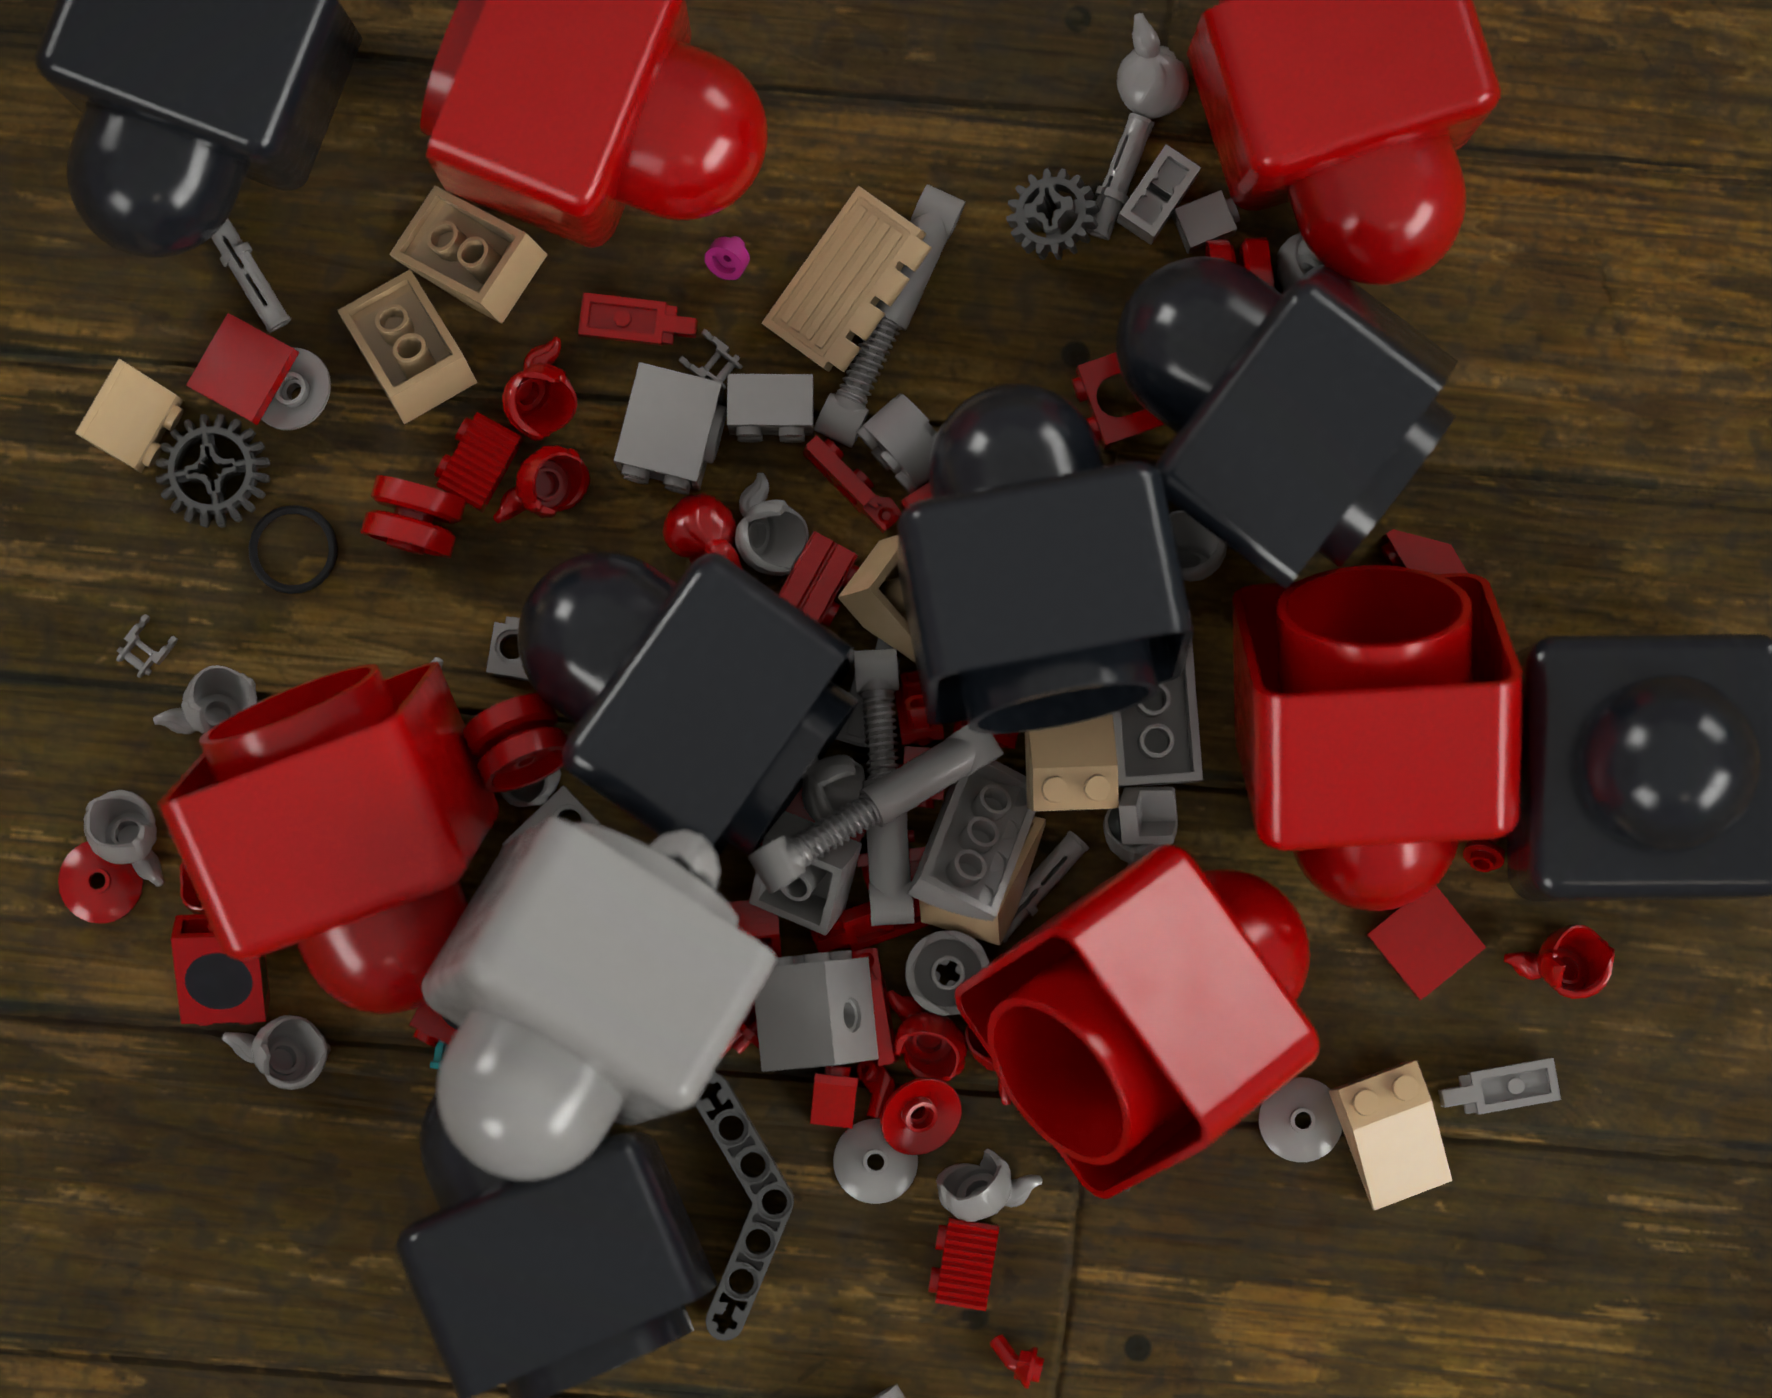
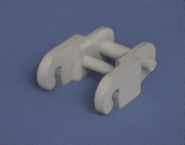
M703 329L701 334L717 347L716 353L704 367L700 368L689 363L683 356L678 361L697 377L721 382L725 390L726 386L723 381L727 378V374H730L735 367L738 369L743 367L738 362L740 357L736 354L734 357H731L728 354L729 347L717 337L712 336L709 331ZM722 356L728 362L718 375L714 376L709 370Z
M144 614L140 618V623L135 624L124 639L128 642L124 648L119 647L117 650L119 655L116 661L121 662L124 659L139 670L138 678H142L145 674L149 676L152 673L150 667L154 663L160 665L178 641V638L172 636L168 640L169 643L163 646L159 652L153 651L144 644L138 635L150 620L147 614ZM135 645L150 655L145 663L131 653Z

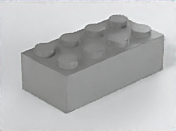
M1192 640L1180 677L1158 684L1159 691L1151 699L1113 714L1118 764V788L1193 783L1203 780Z

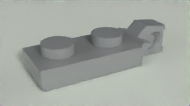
M1554 1058L1468 1072V1075L1458 1076L1460 1086L1438 1090L1441 1107L1446 1108L1463 1104L1465 1114L1475 1113L1477 1115L1561 1100Z

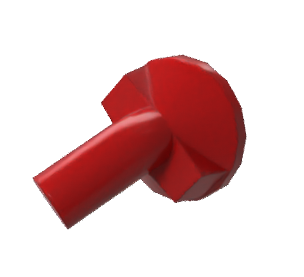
M1500 837L1468 840L1463 850V858L1473 869L1480 872H1490L1502 867L1505 862V850L1496 845Z
M1003 1334L998 1335L990 1342V1346L1008 1370L1015 1372L1014 1379L1019 1380L1024 1388H1029L1030 1381L1039 1383L1044 1358L1037 1356L1038 1347H1032L1027 1351L1021 1350L1018 1356Z

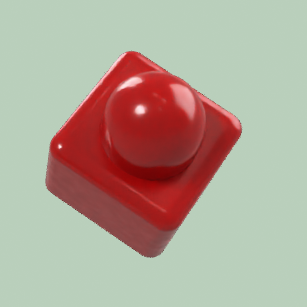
M459 0L430 75L420 119L421 132L431 136L426 157L447 192L589 248L599 247L612 237L626 205L648 214L671 220L700 219L716 214L731 206L750 188L762 167L767 149L768 127L761 99L747 77L724 58L690 44L691 27L685 0Z
M1218 0L1219 5L1203 12L1188 48L1187 57L1229 193L1234 203L1242 209L1258 211L1290 202L1301 236L1313 255L1324 266L1332 269L1342 277L1357 283L1367 285L1401 283L1419 276L1436 265L1455 242L1466 210V185L1456 150L1468 142L1498 104L1501 97L1500 85L1473 0Z
M1366 565L1320 572L1297 582H1292L1287 589H1284L1278 583L1256 584L1240 588L1233 594L1235 741L1255 830L1259 839L1267 846L1277 850H1292L1304 876L1319 892L1331 900L1353 909L1365 911L1396 909L1418 900L1440 882L1453 862L1459 841L1499 838L1510 833L1516 827L1520 815L1522 671L1493 590L1487 579L1470 573L1433 574L1399 566Z
M439 662L427 663L386 679L383 678L379 666L376 664L360 665L330 673L264 699L223 720L201 736L199 743L203 753L162 797L158 805L225 955L236 960H250L297 944L301 956L316 982L329 995L348 1007L374 1014H394L409 1011L427 1003L422 994V981L469 904L459 879L490 831L499 813V805L494 793L485 789L478 772L477 764L480 759L471 755L464 739L463 729L465 724Z
M1162 845L1155 848L1078 898L979 970L955 990V1002L961 1016L991 1056L998 1078L1015 1107L1026 1121L1058 1150L1080 1183L1090 1193L1103 1199L1111 1198L1207 1148L1313 1063L1319 1052L1318 1034L1296 1003L1304 988L1309 971L1310 946L1306 927L1294 904L1278 887L1253 873L1235 869L1202 871L1188 852L1174 845Z

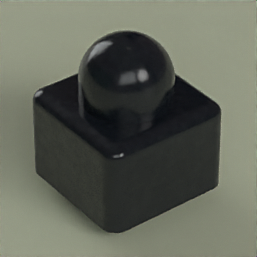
M56 0L35 54V65L40 74L82 112L69 148L67 182L74 206L89 229L102 241L122 252L146 258L171 257L197 248L222 227L235 205L245 178L283 191L296 190L302 187L309 178L363 40L338 0Z
M1214 257L1181 259L1157 269L1144 279L1127 300L1119 319L1116 334V355L1119 369L1127 388L1142 407L1177 433L1155 465L1162 478L1166 499L1284 589L1290 586L1316 551L1340 568L1396 499L1456 418L1454 413L1434 398L1448 381L1458 360L1355 282L1342 277L1324 265L1309 270L1282 295L1256 274L1234 262Z
M1028 384L998 385L980 391L958 405L940 427L931 450L929 481L932 498L920 500L908 506L902 512L898 521V574L927 723L940 725L968 721L969 729L978 733H1020L1062 727L1101 718L1132 708L1151 699L1159 691L1158 684L1172 681L1181 676L1194 634L1163 482L1159 471L1152 465L1140 461L1104 466L1098 440L1087 419L1069 401L1050 390Z
M616 552L581 554L558 564L538 581L527 597L519 619L518 651L522 667L530 684L546 703L577 724L567 738L563 748L562 759L566 770L659 836L673 831H681L682 829L703 835L711 844L717 857L720 856L729 842L748 856L754 853L763 842L766 834L803 787V778H801L803 773L817 754L819 760L824 757L859 702L857 698L839 687L854 664V647L730 560L717 553H709L697 558L687 568L677 583L645 561L630 555Z
M1765 634L1551 636L1515 653L1522 671L1520 815L1516 827L1507 834V865L1509 882L1519 896L1534 902L1734 900L1772 896L1771 636Z
M437 1092L434 1094L423 1117L420 1131V1155L425 1175L440 1210L409 1224L398 1236L396 1252L458 1398H472L502 1384H505L510 1398H547L644 1356L692 1332L682 1306L706 1295L718 1283L658 1143L653 1136L640 1131L609 1136L602 1139L597 1148L581 1163L562 1174L540 1180H513L491 1174L479 1168L459 1151L445 1130L439 1113Z

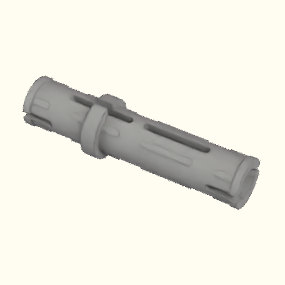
M1135 113L1129 114L1125 130L1118 143L1107 176L1102 186H1098L1095 192L1099 212L1091 216L1097 221L1098 227L1097 229H1087L1086 232L1104 240H1110L1121 207L1129 199L1127 196L1129 185L1143 154L1147 139L1154 127L1155 122L1151 121V119Z
M227 218L222 227L211 237L222 255L219 259L224 267L229 266L246 297L266 326L267 332H274L290 322L291 318L285 312L269 282L265 279L251 256L252 248L248 242L243 243L232 223ZM227 239H228V241L230 242L231 246L233 247V250L231 249L230 245L228 244ZM250 277L252 278V280L254 281V283H255V285L257 286L258 290L260 291L261 295H262L263 298L265 299V301H266V303H267V306H266L265 302L263 301V299L261 298L260 294L258 293L257 289L255 288L254 284H253L252 281L250 280Z
M1069 830L1063 840L1027 879L1017 912L1003 939L1004 943L1008 941L1012 933L1029 915L1033 917L1039 911L1037 905L1063 878L1084 852L1088 851V845L1072 831Z

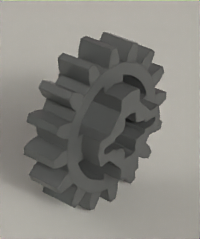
M1048 168L1044 169L1043 179L1037 180L1035 176L1030 174L1028 176L1030 183L1028 188L1019 185L1015 188L1020 196L1019 200L1013 199L1008 201L1010 209L1014 212V214L1006 217L1010 227L1014 228L1011 232L1017 243L1022 242L1021 246L1027 254H1030L1036 248V253L1041 260H1045L1049 251L1053 252L1057 260H1062L1063 250L1067 248L1074 255L1077 254L1078 250L1075 243L1079 240L1089 243L1091 240L1086 230L1097 229L1098 227L1097 221L1091 216L1099 212L1096 201L1092 200L1095 197L1090 186L1083 187L1084 182L1078 174L1070 180L1066 169L1061 168L1057 177H1053ZM1059 191L1067 192L1076 199L1073 200L1071 196L1063 197ZM1053 203H1054L1055 206L1057 207V210H1055V211H1054ZM1052 218L1053 225H1051L1048 219ZM1029 229H1033L1034 232H1044L1046 238L1035 235Z

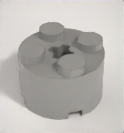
M898 394L862 425L856 433L872 450L871 454L887 471L891 469L896 474L895 478L909 494H912L929 480L930 454L937 432L928 423L929 419L905 395Z
M954 930L937 931L921 939L911 950L905 967L906 984L914 1000L924 1009L938 1015H958L960 1012L955 1002L956 988L988 965L989 960L982 946L971 936ZM949 961H953L957 964L955 972L960 975L959 979L956 982L949 980L946 985H943L939 982L941 975L936 971V968L939 964L946 966Z

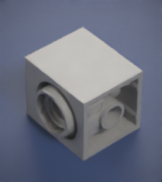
M639 362L614 462L618 470L622 471L621 474L624 475V479L648 485L650 478L663 481L664 489L684 495H689L690 489L700 491L706 465L715 461L724 429L727 407L722 405L725 395L722 383Z
M851 950L778 957L776 964L755 998L762 1072L831 1066L879 1059L869 958L852 959Z

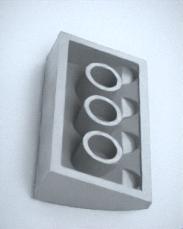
M994 760L975 773L965 776L950 785L907 894L952 913L993 921L999 911L1036 812L1027 808L1026 776Z

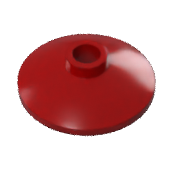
M87 841L75 847L67 855L60 868L58 878L59 892L66 907L80 919L91 923H110L126 916L138 903L144 884V879L136 873L132 863H110L96 855ZM96 873H101L105 877V885L100 889H95L91 884V878Z
M922 1077L903 1084L890 1095L882 1109L880 1127L884 1139L893 1149L907 1155H922L938 1149L952 1137L959 1125L962 1113L960 1098L947 1082L945 1083L938 1078ZM920 1107V1109L917 1112L912 1113L915 1109Z

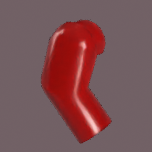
M877 1060L859 1062L856 1067L857 1076L872 1094L866 1116L880 1119L886 1101L895 1091V1081L884 1065L878 1066Z

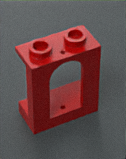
M1116 352L1077 366V377L1071 379L1079 403L1087 402L1092 417L1086 419L1092 427L1097 440L1101 441L1104 450L1110 448L1114 443L1166 426L1146 409L1122 417L1110 416L1101 410L1097 402L1099 386L1106 379L1121 374Z

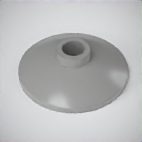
M294 348L299 354L261 420L273 428L280 430L302 428L313 422L321 414L328 402L331 390L328 369L318 356L305 349ZM301 387L300 394L295 399H292V392L296 388Z
M1297 1077L1291 1079L1261 1104L1259 1111L1260 1132L1267 1146L1275 1154L1293 1162H1310L1325 1156L1334 1148L1343 1129L1328 1091L1330 1088L1317 1080ZM1300 1112H1306L1310 1116V1124L1303 1129L1298 1128L1295 1124V1117Z
M867 1119L854 1124L853 1128H848L840 1137L834 1151L833 1166L839 1184L850 1196L865 1203L881 1204L898 1198L910 1187L916 1176L918 1155H907L893 1149L882 1135L880 1119ZM879 1154L883 1157L884 1165L881 1169L872 1170L868 1166L867 1160L870 1155Z

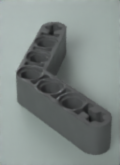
M713 1071L708 1081L711 1084L718 1081L722 1089L717 1092V1097L722 1105L730 1099L734 1107L722 1110L712 1119L708 1111L716 1109V1106L710 1098L702 1099L699 1095L694 1104L753 1203L705 1321L711 1336L718 1340L727 1341L737 1337L744 1327L793 1209L794 1195L729 1082L722 1074ZM733 1115L740 1118L743 1122L744 1131L739 1138L728 1139L721 1134L720 1123L724 1117ZM756 1152L764 1158L765 1170L760 1175L750 1176L743 1171L741 1160L747 1153ZM772 1189L782 1191L787 1198V1206L778 1213L768 1211L763 1205L764 1194ZM754 1229L766 1231L771 1240L769 1248L764 1252H754L751 1250L746 1241L750 1231ZM741 1268L751 1272L754 1277L753 1287L744 1292L735 1290L730 1283L732 1272ZM722 1292H725L734 1300L747 1302L745 1308L737 1303L732 1314V1319L737 1322L736 1327L729 1325L726 1331L718 1328L719 1320L714 1318L715 1313H724L729 1299H721Z

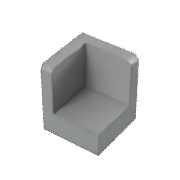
M1124 787L1119 804L1122 844L1173 843L1178 827L1175 788Z

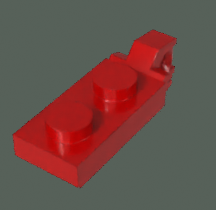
M583 293L578 335L581 337L663 346V344L673 345L674 336L696 338L698 321L696 318L677 316V307L670 306L667 302Z
M816 435L806 444L803 456L859 513L862 512L883 534L899 520L902 512L892 498L875 495L871 490L874 487L872 481L861 470L855 469L852 471L842 461L845 456L834 442L828 438L823 442Z
M913 897L914 923L872 926L870 902L844 910L826 936L811 930V934L818 953H825L837 948H851L853 952L929 926V924L921 922L919 900Z
M879 948L853 951L852 959L869 958L879 1059H877L878 1066L897 1063L899 1056L894 1051L893 1039L895 1033L890 1004L885 996L887 987L883 977Z

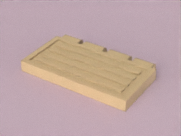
M858 185L761 324L828 372L833 366L845 372L861 349L851 341L853 337L857 335L867 341L885 316V313L875 306L882 300L891 307L910 279L900 272L904 265L916 272L931 251L932 247L922 241L926 233Z

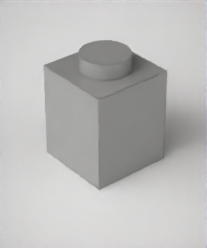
M1222 190L1175 208L1172 214L1187 254L1205 248L1207 240L1227 239L1234 236L1237 230L1235 223L1240 222V216L1232 198L1225 200Z

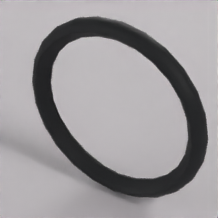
M299 505L283 506L266 514L256 524L249 542V559L258 578L268 587L287 594L303 593L322 584L334 568L338 554L336 536L329 522L320 513ZM286 514H300L316 521L325 532L329 543V554L323 570L309 582L300 585H287L275 581L265 573L258 558L257 546L264 528L274 519Z

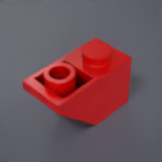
M1395 529L1381 537L1385 545L1381 546L1380 549L1390 566L1412 568L1433 574L1468 573L1451 544Z
M831 1065L825 1066L824 1072L815 1073L810 1124L853 1128L858 1076L850 1075L851 1067Z

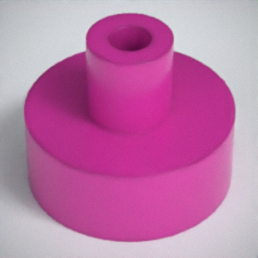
M737 236L716 238L705 254V263L708 269L714 275L725 280H736L741 277L750 261L749 253L744 247V241Z

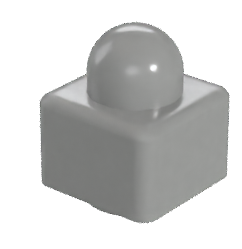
M556 817L544 819L503 846L422 981V994L427 1004L434 1011L460 1026L443 1056L437 1078V1102L446 1132L459 1151L479 1168L491 1174L513 1180H540L562 1174L581 1163L597 1148L613 1122L633 1125L692 1106L698 1099L776 964L777 957L767 947L736 928L739 923L737 915L720 895L695 875L664 855L625 835L601 826L588 823L571 824Z

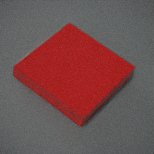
M228 313L186 386L258 425L299 352Z
M1437 886L1418 900L1399 907L1366 934L1419 1001L1486 948Z

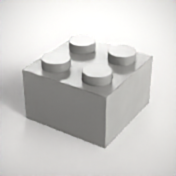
M727 374V427L729 434L736 435L739 442L750 443L762 442L763 435H779L780 442L801 443L805 442V436H814L813 374Z
M784 811L764 837L762 847L784 835L790 838L794 837L797 833L801 834L802 830H807L808 826H814V823ZM850 839L849 842L843 840V846L836 844V850L830 848V853L823 852V857L818 855L817 861L812 860L811 864L806 866V873L773 894H769L756 872L749 903L826 936L846 909L862 843Z

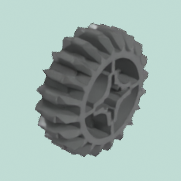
M202 414L199 419L201 428L197 429L195 424L190 419L184 421V427L188 431L186 435L183 436L176 429L170 432L171 436L178 441L174 447L168 443H162L160 448L170 454L169 460L157 459L156 465L162 469H168V473L156 476V482L162 485H171L162 491L161 497L164 500H171L177 497L170 509L177 514L187 507L184 515L185 521L192 523L200 513V525L208 528L211 524L212 515H215L217 525L223 528L227 524V513H230L233 520L238 523L242 521V515L238 510L242 505L251 513L256 510L255 505L248 501L252 494L259 499H264L265 492L256 488L257 482L269 483L270 476L258 473V469L270 466V460L267 457H255L263 452L266 447L261 441L249 445L256 435L255 431L251 428L246 429L239 435L242 428L240 420L234 419L226 429L227 421L223 414L217 415L214 426H211L209 417L206 414ZM215 438H223L236 443L245 459L221 458L219 448L215 444ZM202 441L198 461L192 465L185 466V469L181 470L182 462L188 451ZM212 458L214 463L223 468L221 474L217 473L219 478L214 480V482L210 477L202 474L205 467L209 468L208 464L212 462ZM246 472L240 489L225 501L224 497L226 496L228 481ZM182 483H204L207 493L211 496L212 504H202L192 500L184 490Z

